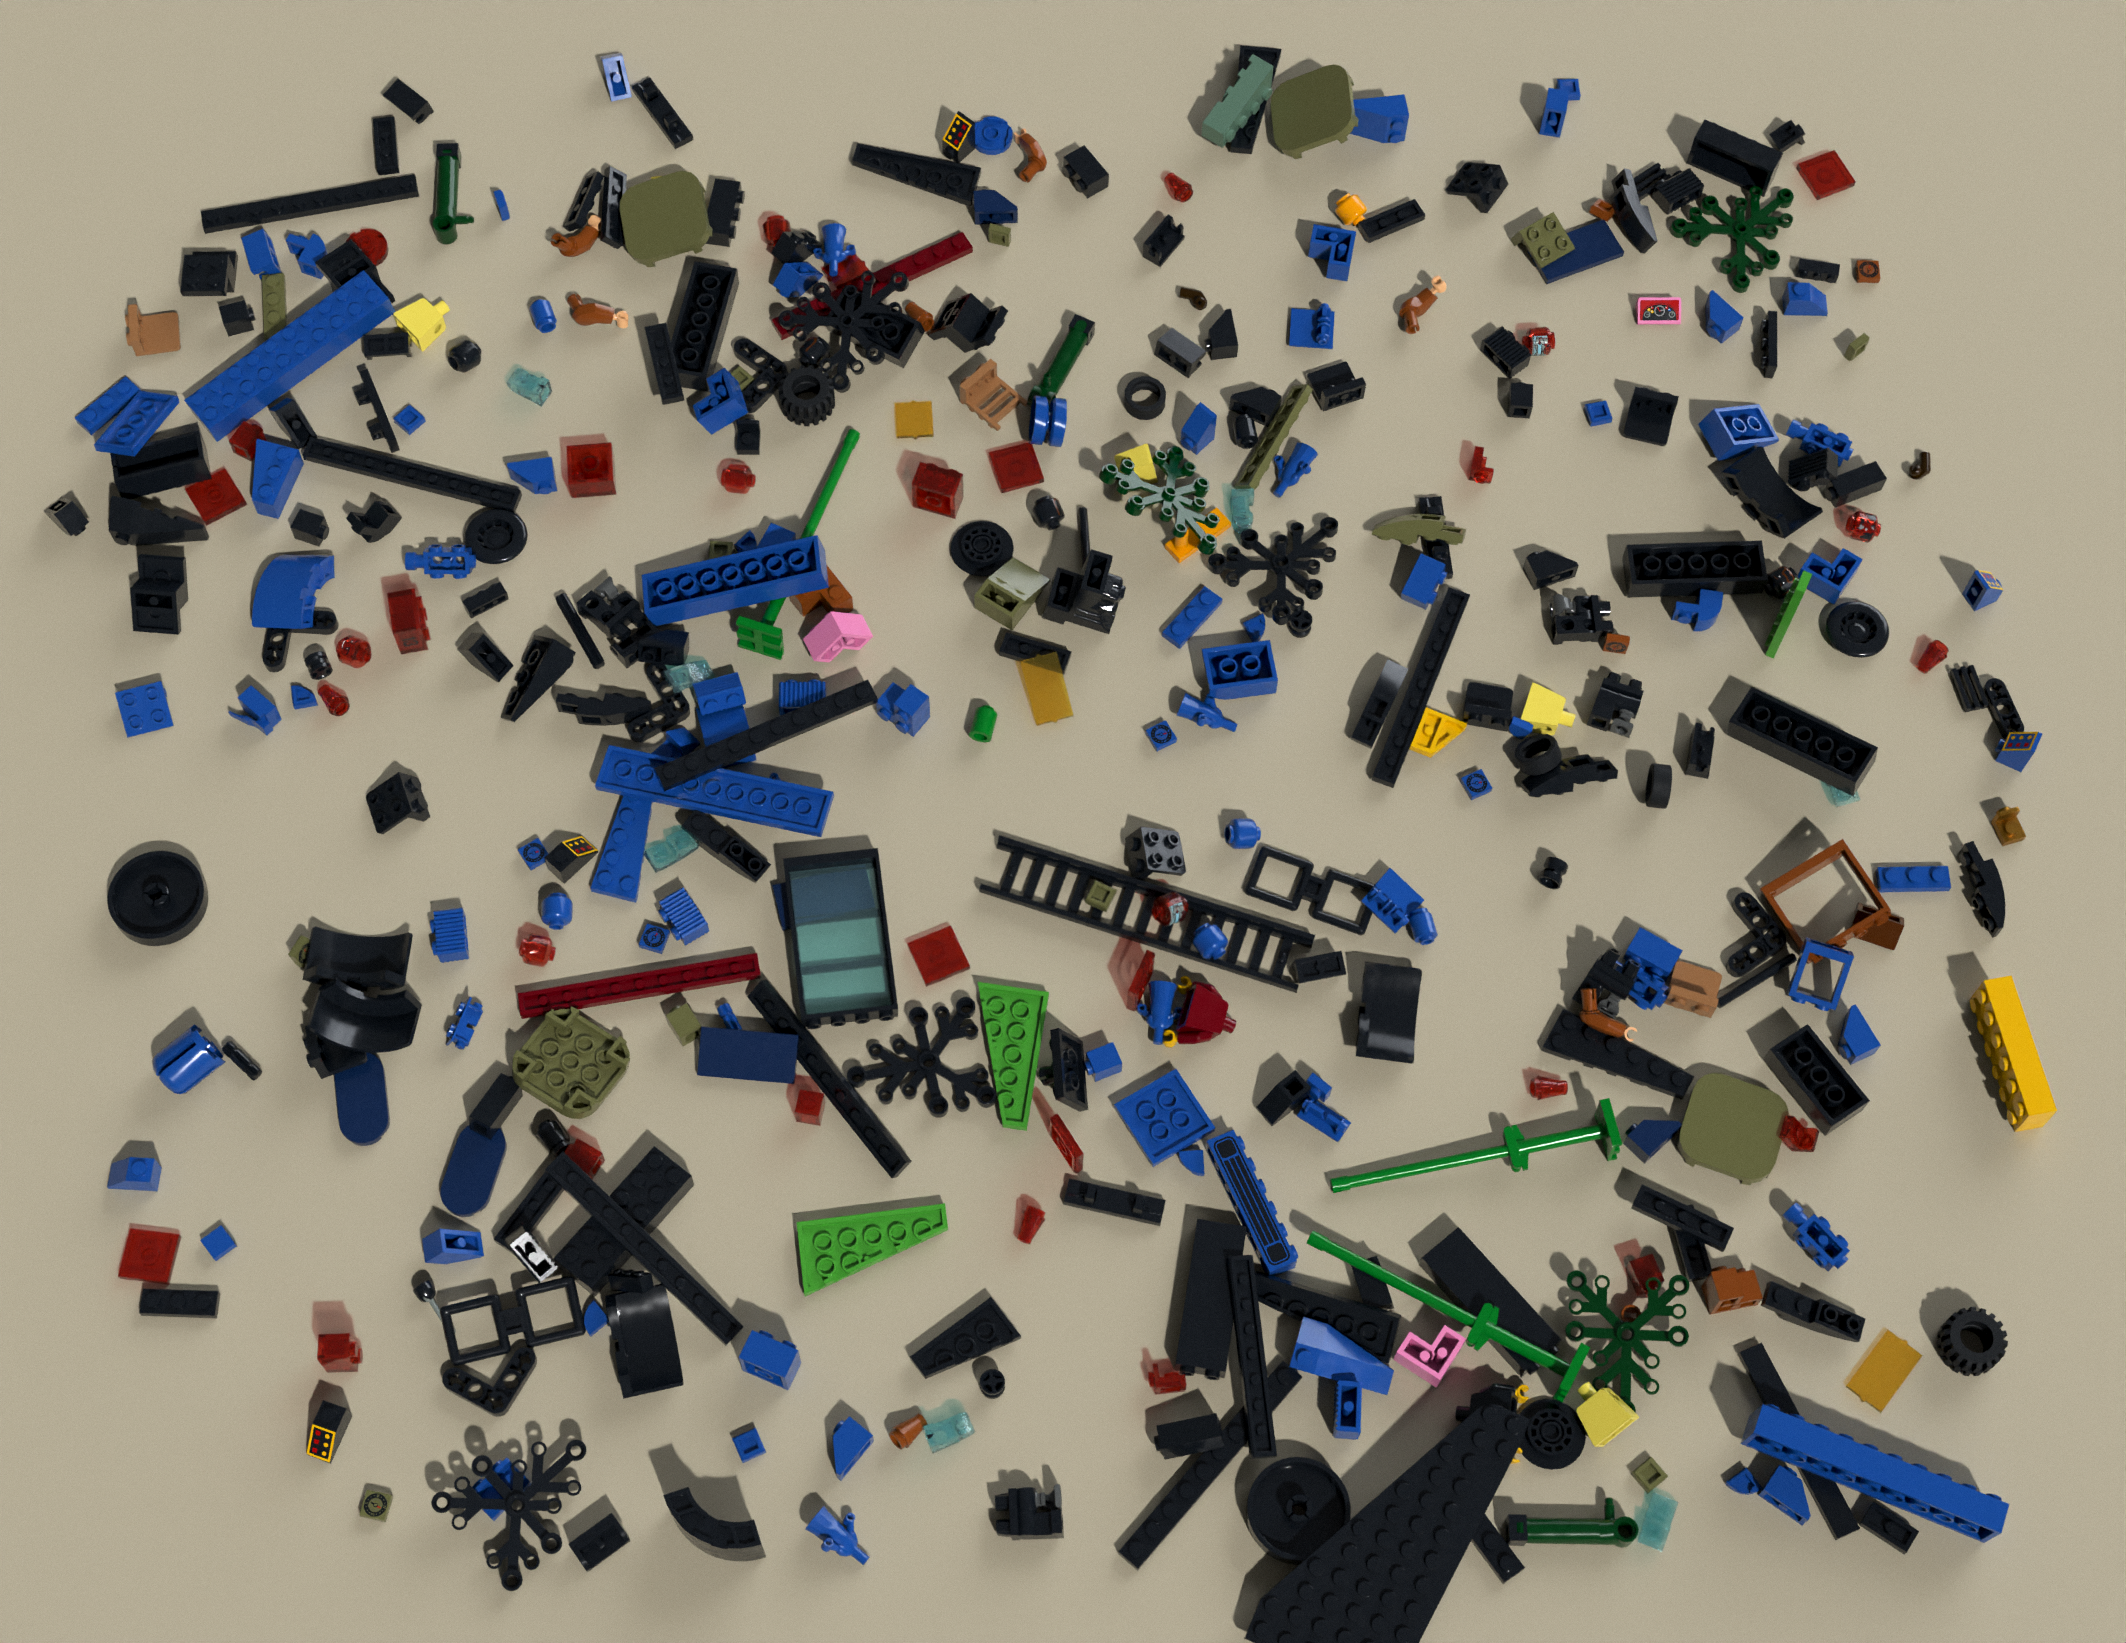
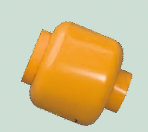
M1348 193L1335 203L1337 205L1335 213L1344 225L1353 223L1354 226H1357L1359 222L1365 219L1363 215L1366 213L1367 207L1358 195H1350Z

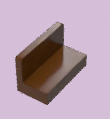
M1858 902L1851 927L1879 911V909ZM1891 914L1888 916V921L1880 926L1876 924L1868 928V932L1858 939L1895 950L1904 928V918Z

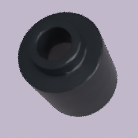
M1243 414L1237 416L1233 423L1236 445L1243 449H1250L1258 442L1255 422L1250 415Z
M548 1119L538 1126L536 1135L550 1154L558 1157L562 1152L566 1153L571 1148L570 1138L557 1120L550 1121Z

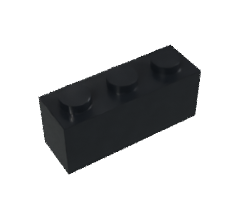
M715 178L707 210L709 225L713 229L712 237L709 236L705 244L730 247L731 239H735V223L740 220L741 215L739 206L744 203L745 191L741 189V182Z

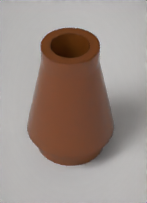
M910 302L906 305L905 312L909 317L921 322L925 332L933 327L934 320L931 313L918 306L915 302Z
M918 1413L914 1417L892 1427L889 1437L893 1444L902 1450L904 1447L908 1448L928 1424L925 1418Z

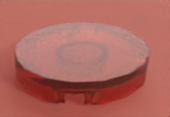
M362 229L361 232H354L346 240L347 242L352 239L375 266L383 263L388 255L387 240L382 233L374 229Z

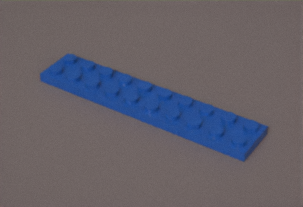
M612 745L608 746L595 784L596 790L694 811L698 810L703 813L822 837L834 798L833 791L722 768L664 792L654 772V768L675 760L674 758Z

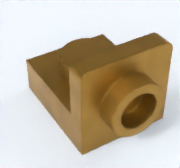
M2018 806L1999 809L1991 821L2002 846L2023 841L2026 838V834L2017 818L2020 812Z

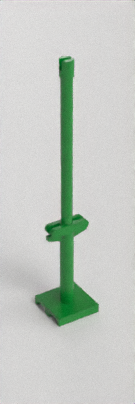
M854 429L848 430L842 443L843 446L800 539L814 535L852 450L855 449L860 438L858 431ZM786 597L769 601L760 622L742 616L738 617L736 625L739 626L737 637L740 638L738 647L778 660L782 659L784 655L782 629L773 625Z
M1607 1098L1599 1100L1595 1113L1597 1125L1528 1139L1524 1138L1517 1125L1507 1126L1503 1131L1505 1145L1352 1176L1346 1175L1331 1178L1330 1183L1333 1193L1350 1190V1188L1508 1157L1513 1172H1519L1521 1166L1523 1171L1528 1170L1529 1153L1598 1139L1602 1141L1607 1161L1617 1159L1616 1154L1620 1152L1619 1146H1622V1141L1610 1099Z
M1314 1230L1307 1240L1306 1244L1320 1251H1325L1471 1327L1472 1329L1466 1339V1344L1469 1347L1474 1346V1350L1478 1351L1491 1339L1562 1376L1563 1378L1553 1399L1561 1403L1569 1392L1590 1349L1589 1346L1581 1343L1571 1362L1568 1363L1497 1326L1499 1308L1496 1306L1493 1308L1490 1303L1483 1305L1477 1317L1330 1241L1329 1238Z

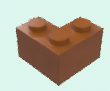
M828 566L829 588L790 596V601L803 617L821 605L828 613L831 611L849 613L853 610L852 596Z
M1727 1266L1716 1267L1712 1269V1272L1701 1286L1709 1315L1756 1306L1763 1299L1755 1271H1746L1745 1268L1736 1269L1733 1267L1727 1269Z

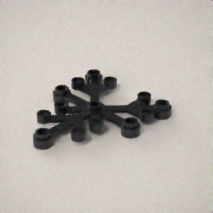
M871 271L863 272L861 275L863 281L861 306L855 311V300L858 297V290L854 285H847L844 289V294L846 295L844 311L831 296L829 286L826 283L820 282L813 287V295L817 301L825 302L837 317L819 316L811 307L807 297H800L797 300L799 310L805 312L806 315H795L790 310L780 313L778 320L784 329H793L797 324L804 325L803 327L798 326L793 330V336L800 342L804 341L807 335L818 326H835L842 331L840 350L832 357L824 358L820 361V368L823 372L827 373L832 372L834 366L838 364L837 374L832 378L834 389L837 392L844 393L851 386V382L846 375L848 364L855 375L862 374L865 369L863 363L860 360H856L849 351L851 334L866 350V357L871 364L878 365L884 361L885 354L882 348L878 345H873L859 329L869 328L875 331H882L885 328L883 318L880 316H875L872 319L861 318L865 314L891 315L892 317H899L902 314V307L897 302H892L890 305L878 304L895 290L902 292L908 288L909 280L903 272L894 273L890 278V283L872 297V286L875 283V276ZM872 276L870 281H865V277ZM898 277L902 278L900 283L895 282ZM824 288V292L817 293L818 289ZM849 290H855L854 294L848 295ZM802 302H807L805 307L800 306ZM894 307H898L899 310L897 312H892ZM789 315L790 319L788 321H784V317ZM851 319V323H850V324H848V325H845V324H844V321H845V320ZM882 321L880 326H875V322ZM799 331L804 332V334L801 337L797 336V333ZM873 351H878L876 356H871ZM825 363H830L829 368H823ZM855 365H861L859 370H854ZM838 379H844L842 384H837Z
M1332 517L1322 519L1320 530L1303 543L1304 526L1299 522L1293 523L1290 527V534L1293 536V551L1286 555V548L1288 546L1287 536L1280 534L1275 537L1274 546L1277 548V555H1275L1258 542V533L1255 530L1246 529L1240 535L1241 545L1247 550L1253 549L1267 561H1251L1240 552L1239 548L1229 547L1227 549V559L1229 561H1226L1224 555L1216 553L1209 557L1208 568L1214 574H1221L1224 570H1235L1226 575V583L1230 587L1238 586L1240 578L1250 570H1271L1277 574V588L1266 597L1259 599L1258 608L1261 612H1269L1272 609V603L1277 600V605L1272 610V619L1278 625H1285L1290 620L1291 610L1296 613L1304 610V600L1301 597L1295 596L1286 588V576L1302 587L1309 599L1316 600L1321 597L1323 593L1322 582L1317 579L1307 580L1295 571L1307 570L1309 574L1316 575L1320 572V562L1315 559L1309 561L1296 560L1298 558H1323L1328 563L1335 561L1336 550L1334 548H1311L1325 537L1331 538L1338 532V521ZM1286 601L1291 604V610L1286 605Z
M969 997L960 998L956 1003L957 1013L950 1023L948 1008L941 1006L936 1009L935 1018L940 1024L942 1035L932 1050L930 1049L925 1027L928 1023V1013L922 1007L913 1008L909 1012V1022L916 1028L921 1052L909 1046L902 1038L894 1040L893 1051L898 1055L905 1054L914 1061L904 1062L884 1050L882 1045L874 1043L869 1047L870 1057L874 1060L881 1059L891 1066L867 1071L860 1066H854L847 1072L848 1082L852 1087L859 1088L866 1081L893 1076L886 1087L881 1089L878 1094L879 1101L887 1105L893 1101V1093L906 1074L916 1071L910 1082L903 1086V1096L909 1100L914 1099L917 1095V1088L926 1076L931 1094L929 1112L932 1116L941 1118L948 1112V1102L940 1094L936 1076L938 1074L953 1083L956 1095L955 1107L958 1111L965 1112L970 1107V1100L966 1096L965 1091L976 1097L980 1106L985 1108L993 1106L996 1102L995 1090L990 1086L979 1088L972 1083L985 1084L989 1078L986 1069L978 1068L974 1072L958 1075L941 1065L939 1058L950 1040L964 1037L968 1040L977 1038L978 1027L975 1024L970 1023L965 1027L959 1028L965 1018H970L974 1015L976 1010L975 1002ZM969 1007L970 1011L965 1013L962 1011V1008ZM940 1012H945L947 1014L943 1018L938 1016ZM916 1017H922L923 1021L916 1022L914 1019ZM974 1029L976 1032L969 1035L967 1030ZM903 1044L904 1048L899 1050L896 1048V1045ZM873 1049H880L881 1052L875 1055L872 1053ZM926 1061L933 1062V1065L930 1067H926L924 1063ZM979 1073H983L986 1075V1077L984 1079H978L977 1075ZM855 1076L862 1078L859 1082L853 1081ZM908 1088L914 1090L912 1094H907L905 1091ZM884 1093L890 1094L889 1099H883L881 1096ZM987 1095L990 1096L991 1100L985 1102L982 1100V1097ZM962 1100L967 1102V1105L964 1107L958 1105ZM936 1106H942L943 1110L937 1112L934 1110V1108Z
M580 1440L570 1441L566 1446L565 1454L544 1473L543 1459L547 1447L543 1442H535L531 1447L533 1455L532 1483L524 1492V1473L527 1470L525 1461L518 1459L512 1463L513 1490L511 1491L492 1470L493 1464L491 1459L485 1455H480L472 1462L473 1473L476 1476L485 1477L504 1499L481 1498L470 1486L469 1479L464 1476L458 1477L455 1480L454 1487L467 1498H452L447 1492H438L432 1498V1508L438 1513H446L451 1508L465 1509L461 1514H457L452 1518V1526L456 1530H463L467 1526V1522L481 1509L505 1510L506 1514L511 1517L509 1541L496 1553H491L486 1560L489 1568L497 1569L501 1566L502 1560L508 1556L507 1571L501 1578L502 1586L508 1591L517 1590L523 1581L522 1575L518 1571L519 1556L524 1561V1566L528 1570L536 1569L540 1563L539 1557L532 1554L520 1541L521 1518L541 1539V1547L545 1553L555 1554L562 1547L561 1537L556 1533H549L530 1512L548 1511L550 1514H557L562 1508L561 1501L557 1498L549 1500L530 1499L538 1492L567 1493L570 1496H576L580 1493L581 1484L577 1480L550 1482L569 1463L583 1459L586 1454V1446ZM536 1445L543 1446L544 1452L538 1455L534 1452ZM573 1446L580 1448L581 1452L579 1455L574 1456L571 1454ZM483 1461L487 1464L485 1471L477 1469L479 1462ZM516 1463L524 1465L522 1472L518 1473L514 1470ZM461 1479L467 1482V1487L463 1490L457 1487V1482ZM571 1483L578 1485L576 1493L569 1491L568 1487ZM439 1498L447 1500V1505L444 1508L438 1507L437 1501ZM514 1500L521 1501L522 1507L519 1510L512 1508ZM556 1501L559 1504L558 1510L551 1511L549 1503ZM457 1517H462L465 1520L462 1527L455 1526L454 1521ZM548 1539L556 1540L555 1548L550 1549L547 1547L546 1542ZM497 1556L500 1560L497 1566L490 1565V1557ZM529 1557L536 1558L537 1564L534 1567L527 1565L526 1561ZM510 1575H514L517 1578V1582L513 1586L507 1584V1577Z

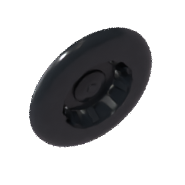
M491 509L478 514L470 521L465 531L464 542L466 548H472V555L476 556V560L487 564H501L514 559L521 553L526 545L528 532L523 520L515 513L505 509Z
M976 521L963 526L957 531L951 542V555L956 565L964 572L975 576L992 575L1012 558L1014 551L1013 541L1009 533L1000 525L989 521Z
M1860 601L1842 603L1829 613L1825 626L1828 639L1836 649L1848 656L1858 658L1873 656L1879 653L1888 642V623L1883 614L1870 604Z
M1542 1399L1530 1403L1520 1412L1519 1415L1530 1419L1519 1446L1522 1450V1455L1529 1462L1540 1468L1553 1470L1567 1467L1577 1460L1583 1451L1586 1434L1585 1428L1574 1409L1554 1399ZM1534 1421L1538 1422L1537 1426L1533 1425L1532 1423ZM1565 1440L1568 1442L1567 1446L1564 1444ZM1535 1441H1538L1541 1444V1446L1539 1447L1535 1443ZM1544 1447L1550 1448V1451L1544 1450ZM1560 1447V1451H1556L1555 1448Z

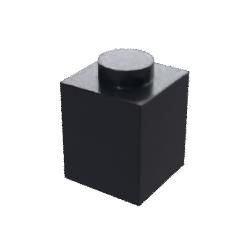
M245 300L219 307L228 337L254 330L252 321L256 320L252 307H247Z
M1524 382L1511 383L1508 393V417L1530 419L1533 408V384H1526Z
M302 509L299 510L290 527L295 539L319 547L329 534V527L325 517Z

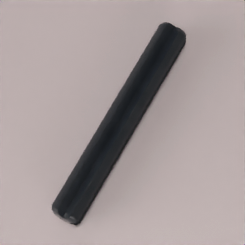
M566 593L556 596L559 608L593 668L599 669L605 665L604 659Z

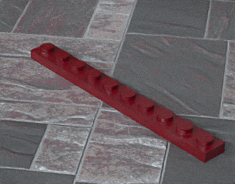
M960 232L873 272L875 283L872 286L871 297L890 283V278L894 273L903 272L908 280L912 281L972 253V245L964 233ZM866 276L865 281H870L872 276ZM898 277L895 282L900 283L902 278ZM861 278L847 284L854 285L859 292H863V281ZM844 286L831 292V296L835 301L838 299ZM816 299L810 301L811 307L819 316H828L831 309L825 302H819ZM798 307L791 310L795 315H806ZM779 316L771 319L772 325L781 340L792 336L793 330L796 327L804 326L797 324L793 329L786 330L780 325ZM785 316L783 320L788 321L790 316Z
M753 953L518 993L520 1016L522 1019L546 1015L552 1009L554 1011L570 1009L571 1007L584 1009L760 979L761 973L758 955Z

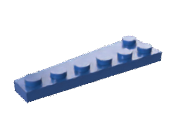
M623 796L591 885L592 892L634 903L637 902L653 802Z

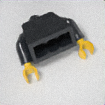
M1493 1383L1481 1389L1479 1393L1471 1395L1470 1407L1457 1406L1455 1412L1456 1421H1463L1479 1407L1489 1404L1499 1405L1516 1413L1517 1403H1525L1529 1399V1397L1522 1396L1520 1391L1527 1392L1529 1388L1527 1385H1520L1516 1389L1513 1385ZM1518 1448L1516 1453L1521 1454V1448ZM1513 1458L1511 1464H1515L1520 1461Z

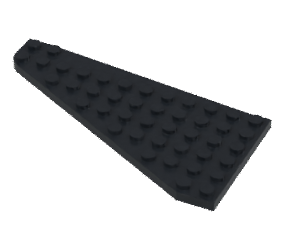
M1495 1404L1484 1405L1472 1412L1262 1596L1244 1639L1253 1643H1419L1521 1444L1530 1419Z

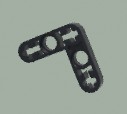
M742 338L734 344L735 356L760 374L742 393L744 401H749L746 404L748 413H754L775 393L780 386V380L784 379V374L788 371L786 365L751 340ZM741 348H742V349L748 348V352H747L746 350H743V351L741 352L740 349H741ZM762 357L767 362L763 365H758L755 363V360ZM780 370L782 371V374L777 373V374L774 375V371H776V372H779ZM760 384H768L770 386L766 391L758 389Z
M314 610L313 627L268 628L263 653V662L266 669L270 672H279L285 667L291 633L322 635L335 633L339 627L335 614L329 611ZM327 620L331 621L327 626H324L323 623H326ZM282 636L284 641L281 644L275 645L272 643L275 637ZM273 651H275L278 660L271 664L270 661H273L275 656Z
M652 663L647 668L648 681L663 705L629 723L628 733L634 742L646 741L680 723L690 715V706L687 699L664 664ZM654 671L661 673L663 680L661 683L658 677L653 674ZM666 687H672L675 690L670 696L662 694L663 689ZM676 700L679 707L683 708V712L676 710L674 704ZM658 715L666 718L662 724H655L653 719ZM647 721H649L651 729L646 725ZM635 728L642 729L643 733L635 732Z
M1742 892L1735 897L1732 909L1756 939L1728 959L1726 970L1733 977L1744 976L1778 953L1786 943L1784 932L1758 901L1746 892ZM1740 902H1747L1748 906L1741 907L1739 904ZM1756 917L1762 918L1765 921V926L1761 928L1756 927L1753 919ZM1768 928L1771 929L1769 933L1767 932L1765 935H1763V933H1765L1768 930ZM1778 938L1779 941L1778 943H1771L1770 939ZM1758 948L1762 952V957L1754 958L1750 954V949ZM1744 958L1746 959V962L1743 963L1741 968L1733 967L1734 963L1738 964L1741 961H1743Z
M522 1347L513 1354L494 1387L456 1367L444 1372L442 1382L445 1388L456 1396L493 1416H503L509 1411L535 1369L537 1357L530 1348ZM528 1354L531 1362L529 1364H523V1366L521 1367V1371L524 1374L521 1375L517 1370H514L512 1368L515 1366L517 1369H519V1367L521 1366V1361L519 1358L521 1356L526 1357ZM458 1374L459 1380L466 1384L463 1392H461L463 1390L461 1385L454 1383L451 1386L449 1380L451 1376L456 1377ZM512 1375L518 1377V1384L514 1388H507L504 1382L507 1377ZM481 1386L483 1388V1393L479 1398H471L469 1396V1391L472 1387ZM488 1394L495 1401H499L502 1398L503 1407H497L494 1410L493 1404L486 1400Z

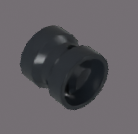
M1548 857L1544 863L1545 869L1540 872L1538 881L1547 888L1559 889L1562 884V876L1566 874L1568 865L1559 858Z

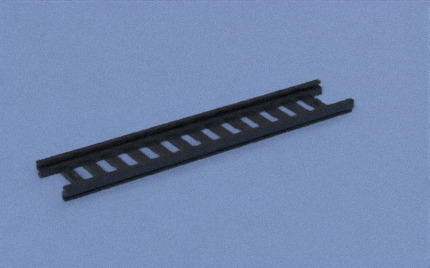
M999 835L997 849L1014 855L1001 889L981 884L979 892L1297 993L1298 984L1282 980L1281 978L1293 943L1312 948L1315 935ZM1023 857L1036 861L1022 897L1012 894L1010 891ZM1047 864L1058 868L1044 904L1032 899L1044 867ZM1069 871L1081 876L1068 911L1056 908L1055 905ZM1090 878L1103 882V884L1110 887L1116 886L1126 889L1113 925L1100 922L1103 911L1095 907L1090 918L1077 914ZM1138 893L1148 896L1136 932H1132L1122 928L1134 894ZM1157 900L1170 903V906L1182 902L1183 905L1180 906L1193 911L1181 947L1167 943L1174 924L1163 926L1158 940L1145 936ZM1170 909L1167 912L1164 924L1171 921ZM1202 914L1216 918L1214 925L1219 926L1221 931L1225 921L1238 925L1226 961L1214 960L1213 957L1205 959L1200 953L1190 950L1194 938L1193 933L1198 929ZM1248 928L1261 932L1249 969L1235 965ZM1270 935L1284 939L1272 976L1258 972Z

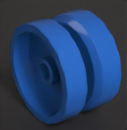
M1033 397L1029 420V444L1042 445L1045 436H1047L1049 446H1062L1067 422L1066 399L1053 398L1049 407L1047 397Z

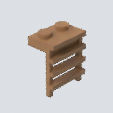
M989 359L985 364H980L976 371L970 377H965L959 385L960 402L962 404L965 403L971 412L978 414L981 420L984 419L990 428L993 427L997 431L1001 429V426L997 423L1020 403L1025 407L1027 406V400L997 376V363L992 359ZM1001 387L1005 390L983 410L978 408ZM1012 395L1014 397L1011 402L992 418L988 416L1009 396Z

